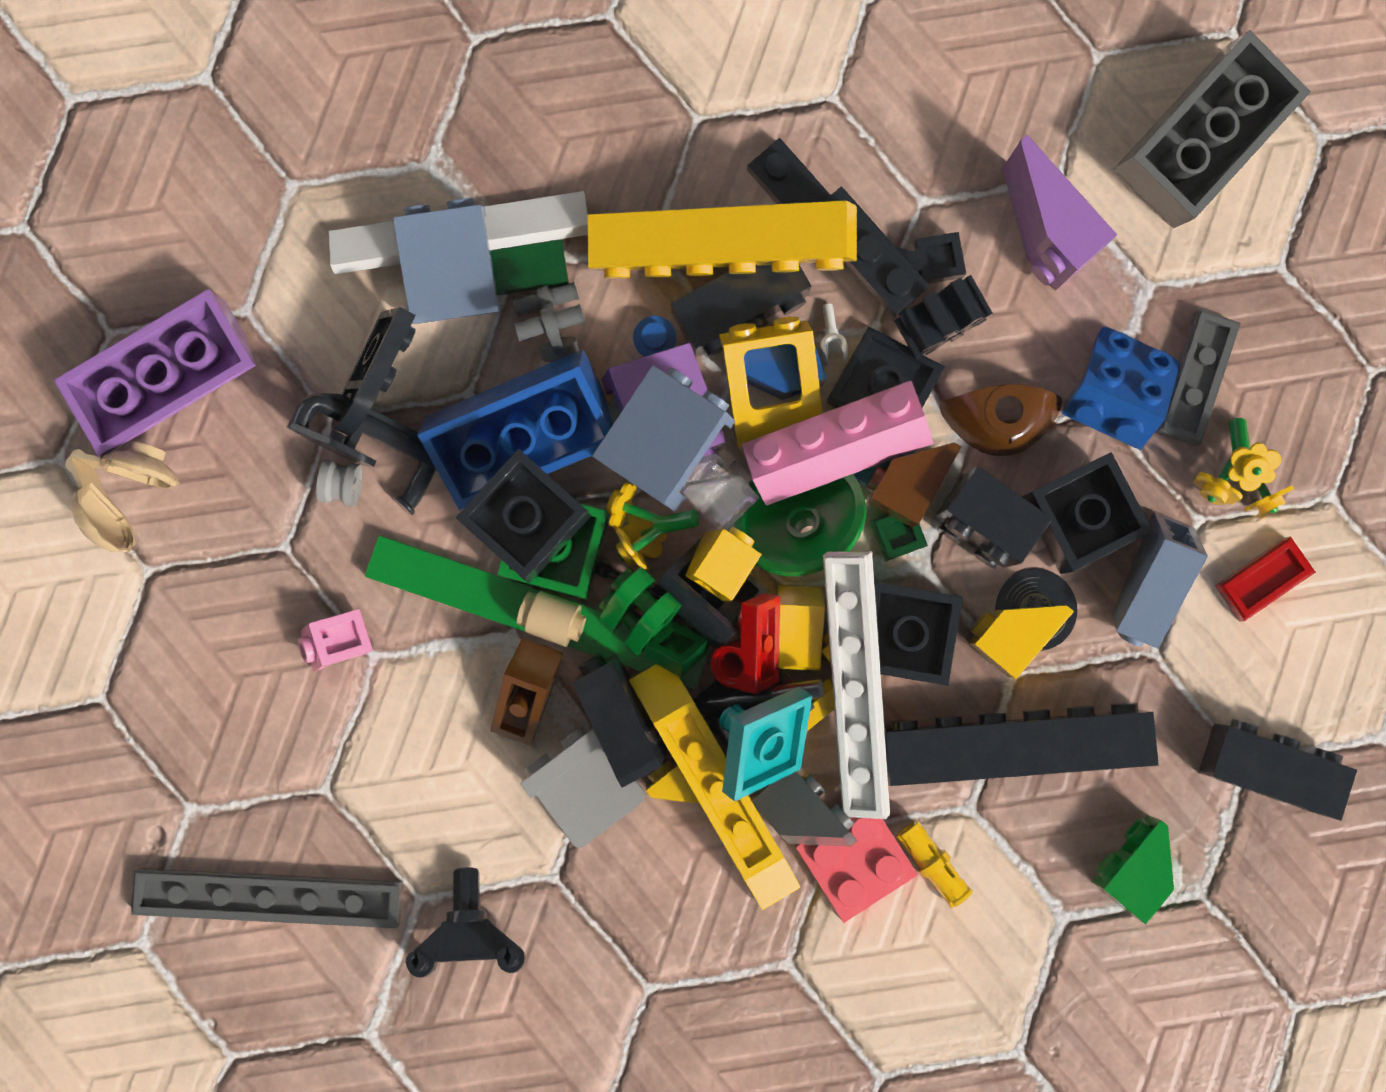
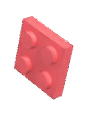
M849 817L855 823L849 831L858 840L851 847L795 845L843 923L918 876L883 819Z

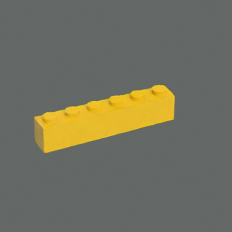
M848 201L587 215L588 268L604 271V278L606 279L630 278V270H645V277H670L671 269L686 268V275L704 276L713 275V267L729 266L730 274L756 273V265H772V272L799 271L800 263H816V270L830 271L842 270L843 262L857 261V206Z

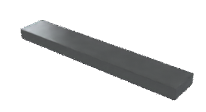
M138 868L134 870L131 915L398 928L400 926L403 881Z

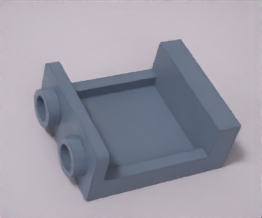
M473 198L448 201V209L433 212L430 210V205L403 208L404 216L393 217L409 312L416 315L412 324L502 312L485 223V207L481 204L474 205Z
M652 366L592 457L677 512L686 499L685 496L679 493L722 427L725 425L731 429L735 420L726 412L729 404L717 395L706 390L704 395L701 396L690 389L693 381L679 371L670 367L668 372L664 373L657 367Z

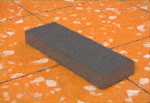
M1202 309L1194 313L1179 359V369L1166 419L1155 433L1193 446L1201 445L1236 340L1240 322Z

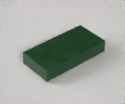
M562 239L490 250L496 290L499 295L533 291L545 285L548 288L569 284Z

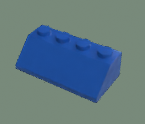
M584 349L427 415L417 435L457 508L460 510L467 506L518 449L548 474L592 456L613 426V421L603 388Z

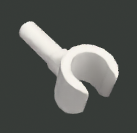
M825 304L822 308L826 331L825 337L821 340L820 344L823 364L827 367L829 366L827 356L833 352L841 353L843 355V363L846 364L848 361L846 339L838 334L836 329L833 305Z

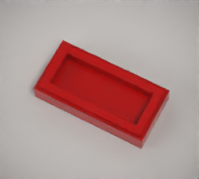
M1289 536L1283 538L1216 584L1215 587L1239 622H1244L1312 576L1316 571L1292 537Z

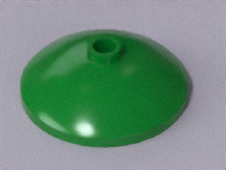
M853 474L767 506L752 480L738 501L735 511V528L754 540L751 547L762 554L756 562L757 566L777 575L804 576L824 570L823 555L825 553L849 552L853 548L865 524L866 502L860 484ZM813 526L808 532L801 533L803 528Z

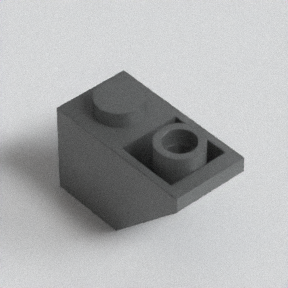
M808 771L803 776L794 772L770 784L752 801L757 810L775 831L789 844L851 847L858 841L849 831L855 823L837 803L831 809L826 806L819 798L825 790Z

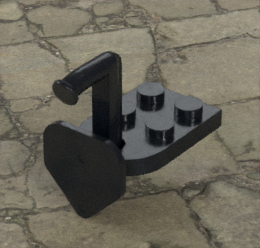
M397 307L380 313L342 394L317 393L305 397L295 408L286 428L362 466L374 468L377 462L371 457L355 450L362 434L419 461L403 493L400 496L394 497L395 502L410 515H414V509L426 493L436 468L421 443L417 431L371 409L379 391L386 392L395 377L397 369L392 367V364L399 350L401 352L407 350L416 332V329L411 327L416 315L402 307ZM317 411L332 418L331 427L335 430L331 431L329 437L309 429Z

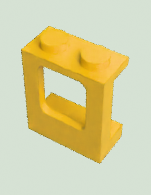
M794 316L783 317L774 320L773 326L756 328L755 324H740L730 327L729 333L719 334L724 353L732 415L735 420L733 432L738 447H742V444L823 414L813 330L807 320L800 321L799 317ZM783 344L794 345L796 347L801 385L800 398L793 402L763 407L752 406L749 402L744 366L745 353L752 349Z

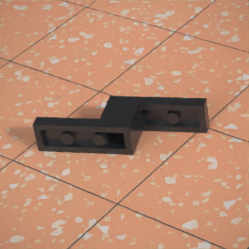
M778 138L747 165V171L776 204L848 201L857 206V261L845 263L893 318L898 316L928 290L930 285L848 192L841 186L833 194H830L781 138Z

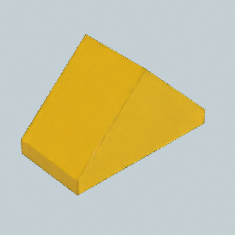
M777 585V595L781 596L779 668L820 671L825 614L821 587Z

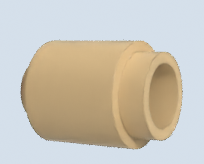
M529 591L519 609L517 624L525 627V632L566 647L570 640H579L586 623V616L581 615L582 606L544 591H540L538 594Z

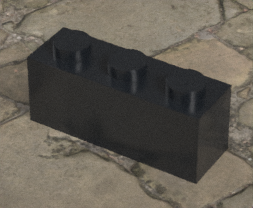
M800 264L799 271L772 272V265H756V273L730 274L727 272L671 303V313L687 342L691 344L695 356L698 357L706 352L707 356L711 357L723 351L719 334L729 333L730 327L740 324H755L756 328L766 327L769 324L767 318L780 311H782L784 316L795 312L807 303L805 297L809 295L812 285Z
M1232 719L1230 726L1214 723L1198 772L1199 774L1324 817L1342 821L1357 773V769L1341 764L1343 756L1320 748L1315 749L1314 755L1299 750L1301 742L1275 733L1272 740L1258 736L1259 727Z

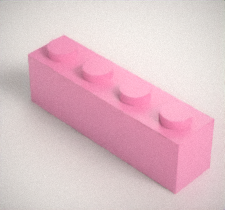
M908 381L743 443L742 447L752 479L767 506L934 443L912 381Z

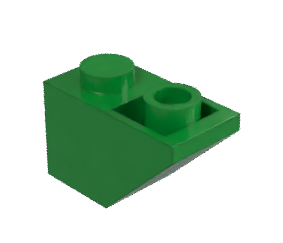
M1149 815L1144 820L1142 818L1136 820L1128 828L1124 836L1127 841L1116 854L1112 852L1100 862L1096 869V873L1099 875L1093 881L1098 888L1119 906L1145 925L1174 891L1168 825L1162 820Z

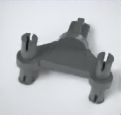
M575 282L552 288L551 290L548 289L547 285L537 288L538 293L512 299L517 317L540 310V317L514 322L519 341L547 333L550 341L539 348L544 362L552 363L580 350L576 337H562L560 332L562 328L585 323L580 304L556 312L554 310V305L579 300Z

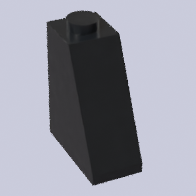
M616 653L607 659H604L602 654H598L578 667L581 673L578 674L572 684L621 788L661 767L667 746L629 682L631 678Z

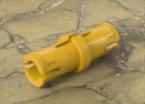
M918 819L899 831L896 838L918 864L919 868L917 871L923 878H928L934 884L950 908L959 906L971 896L973 890L950 863L951 856L945 849L940 850Z

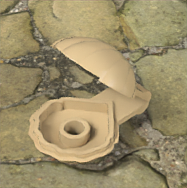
M130 442L128 450L112 451L104 454L102 457L91 455L81 449H76L66 460L65 467L72 473L78 487L72 495L71 510L74 522L88 540L97 547L110 552H129L136 545V538L131 524L119 508L107 497L95 468L146 485L174 489L175 486L178 487L180 485V481L172 469L163 463L166 452L147 444Z

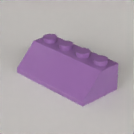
M207 289L56 378L54 381L99 457H102L104 454L110 453L255 367L256 364L247 337L226 301L210 289Z

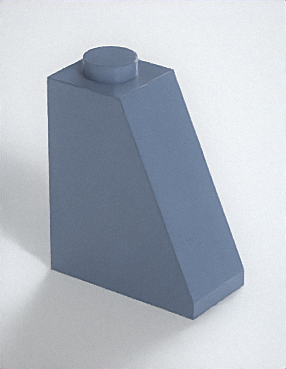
M1154 511L1149 521L1153 532L1144 536L1112 617L1116 632H1119L1118 634L1123 640L1136 646H1143L1145 643L1158 649L1208 555L1194 527Z

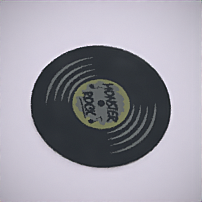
M1028 569L1016 573L1003 584L996 598L995 611L1057 605L1070 607L1074 612L1042 648L1041 651L1061 644L1070 635L1077 619V602L1071 587L1063 578L1048 570Z

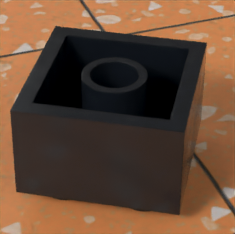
M518 449L457 515L456 519L523 580L531 583L591 517V514Z
M1112 452L1021 496L1053 519L1041 538L1060 574L1075 572L1153 532Z
M979 466L960 478L933 516V519L941 524L938 530L943 535L960 544L962 539L977 549L974 556L993 569H996L998 565L1006 568L1022 564L1053 520Z
M874 582L880 674L949 686L963 597Z

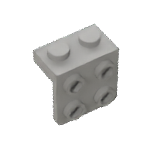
M582 726L560 742L565 750L551 760L545 753L526 767L524 770L529 777L520 783L530 798L535 795L539 798L570 842L577 848L587 845L645 799V791L637 780L621 788L594 729L587 733Z

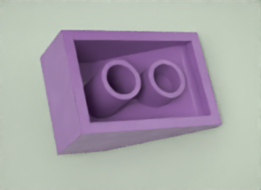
M1028 135L1022 138L1002 169L1026 256L1032 264L1031 270L1044 285L1050 284L1057 290L1104 249L1117 234Z

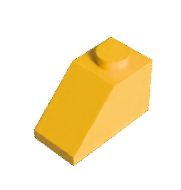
M1060 605L996 610L993 614L987 611L971 628L970 631L974 634V637L968 643L1007 677L1017 679L1074 611L1068 606Z

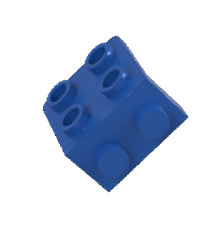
M1102 327L1096 336L1085 374L1065 402L1062 415L1141 451L1166 419L1179 369V362L1164 351L1157 350L1112 328Z

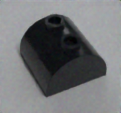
M701 537L665 572L651 591L659 599L669 592L682 605L676 614L692 627L693 632L708 639V644L718 649L739 628L738 618L742 609V603L761 594L769 593V591L749 574L732 601H722L686 577L685 575L702 539Z

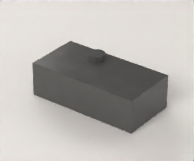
M1249 30L1229 43L1114 167V170L1172 228H1176L1194 220L1311 91Z

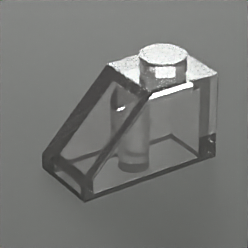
M717 454L703 456L680 490V493L686 497V500L716 530H728L759 499L757 494L748 485L753 480L752 476L737 461L734 460L728 465Z

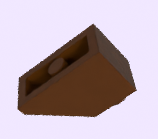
M953 442L895 458L886 465L885 469L878 465L865 487L871 491L866 502L911 528L919 525L962 446Z
M524 638L521 639L504 673L490 729L491 732L529 746L532 745L557 678L563 656L562 652Z

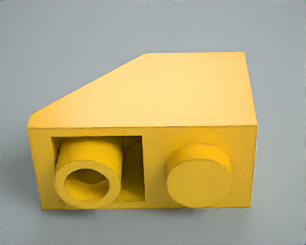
M731 527L729 531L719 529L705 532L685 576L722 601H732L762 554L751 547L754 543L752 538L734 527Z

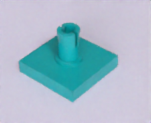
M798 687L748 710H744L742 706L735 704L733 708L728 707L723 711L719 721L720 727L729 732L722 792L735 802L801 769L812 701L811 694Z

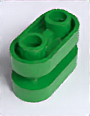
M643 567L635 572L631 568H627L611 585L613 591L599 605L603 610L599 620L607 628L614 631L623 623L631 631L624 644L636 656L645 651V645L670 623L682 606L669 592L657 601L649 593L655 579ZM637 607L645 613L643 617L635 611Z

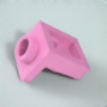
M360 609L309 623L301 630L302 637L298 638L301 657L305 663H311L314 672L326 666L373 651Z

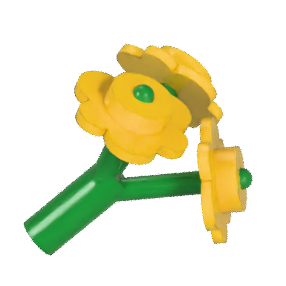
M1232 419L1229 421L1232 454L1218 478H1215L1208 473L1199 472L1193 483L1201 488L1200 495L1207 501L1216 505H1224V503L1234 505L1235 502H1239L1242 499L1243 495L1238 490L1230 487L1231 485L1227 482L1230 477L1231 480L1238 481L1243 490L1253 491L1257 489L1262 497L1261 500L1243 508L1245 512L1257 508L1260 515L1268 511L1276 513L1278 507L1286 503L1282 495L1294 490L1292 485L1271 495L1265 484L1275 479L1276 474L1274 470L1280 465L1281 456L1276 450L1267 449L1262 442H1256L1250 446L1246 419Z
M625 482L621 491L616 489L608 500L606 511H608V515H611L609 526L617 529L615 531L619 536L620 542L615 546L619 552L620 560H625L630 567L637 563L640 568L643 567L646 571H649L650 568L643 559V555L648 559L659 557L662 553L661 542L666 540L667 533L698 527L700 517L695 509L661 516L632 505L636 485ZM626 515H628V517H627V519H626L627 525H625V526L622 527V525H623V523H624V521H625Z

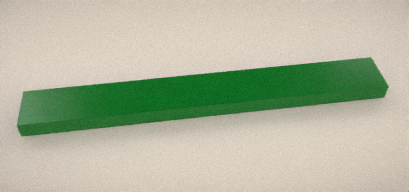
M378 536L364 577L524 632L525 627L517 624L519 609L529 591L537 594L540 592L538 589L382 536ZM581 605V615L586 616V623L579 640H570L567 645L568 647L595 656L602 654L604 659L616 653L624 666L641 672L655 664L645 658V651L636 656L624 644L631 631L623 623L617 629L611 631L599 620L602 611ZM708 653L682 678L679 677L685 687L696 690Z

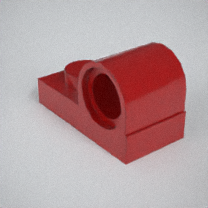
M764 593L742 603V609L738 618L741 638L716 649L711 659L712 672L722 685L757 694L779 682L780 595Z

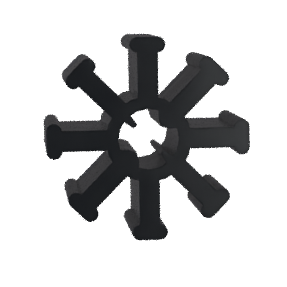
M969 275L965 279L959 278L952 281L938 293L933 291L922 298L923 302L902 311L899 314L900 317L896 318L894 322L914 358L917 359L924 354L928 355L936 351L948 341L952 342L962 337L964 332L984 323L987 317L993 315V312L972 275Z

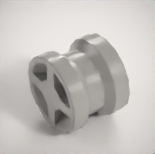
M325 459L320 466L317 478L316 495L318 502L329 504L333 500H338L345 506L355 507L362 490V465L350 463L345 467L339 466L334 460Z

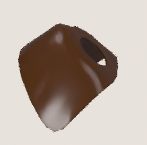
M1003 384L989 386L943 400L940 404V411L951 429L968 445L985 454L1010 456L1027 450L1042 438L1060 413L1062 398L1052 391L1039 387ZM1013 396L1019 399L1023 406V415L1020 420L1011 424L999 420L995 408L998 400L1002 397ZM1010 437L1012 438L1011 444L1008 443Z

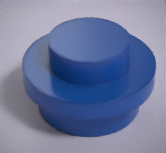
M661 316L646 317L634 329V346L643 357L672 349L676 344L675 329L667 319Z

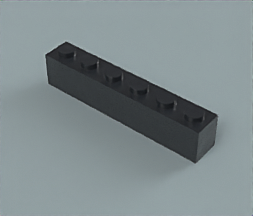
M1137 702L1111 704V712L1094 713V706L1067 707L1066 716L1050 717V709L1023 711V719L1006 720V713L979 714V722L963 724L962 716L935 718L936 726L918 727L917 719L891 721L892 729L884 730L889 786L1159 766L1154 712L1139 710Z

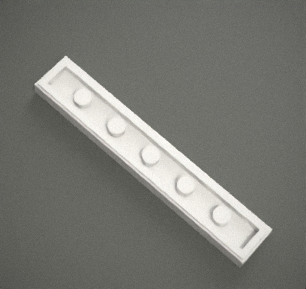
M584 191L485 206V223L490 250L588 235V211ZM393 221L329 231L330 266L334 275L401 264Z
M872 551L827 552L823 555L842 810L848 817L887 819L890 814Z

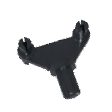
M462 867L454 870L453 911L447 912L446 921H443L441 926L406 957L407 969L415 977H428L436 970L437 963L497 960L500 969L507 973L519 972L524 967L526 955L523 949L487 919L486 911L480 910V872L477 868Z

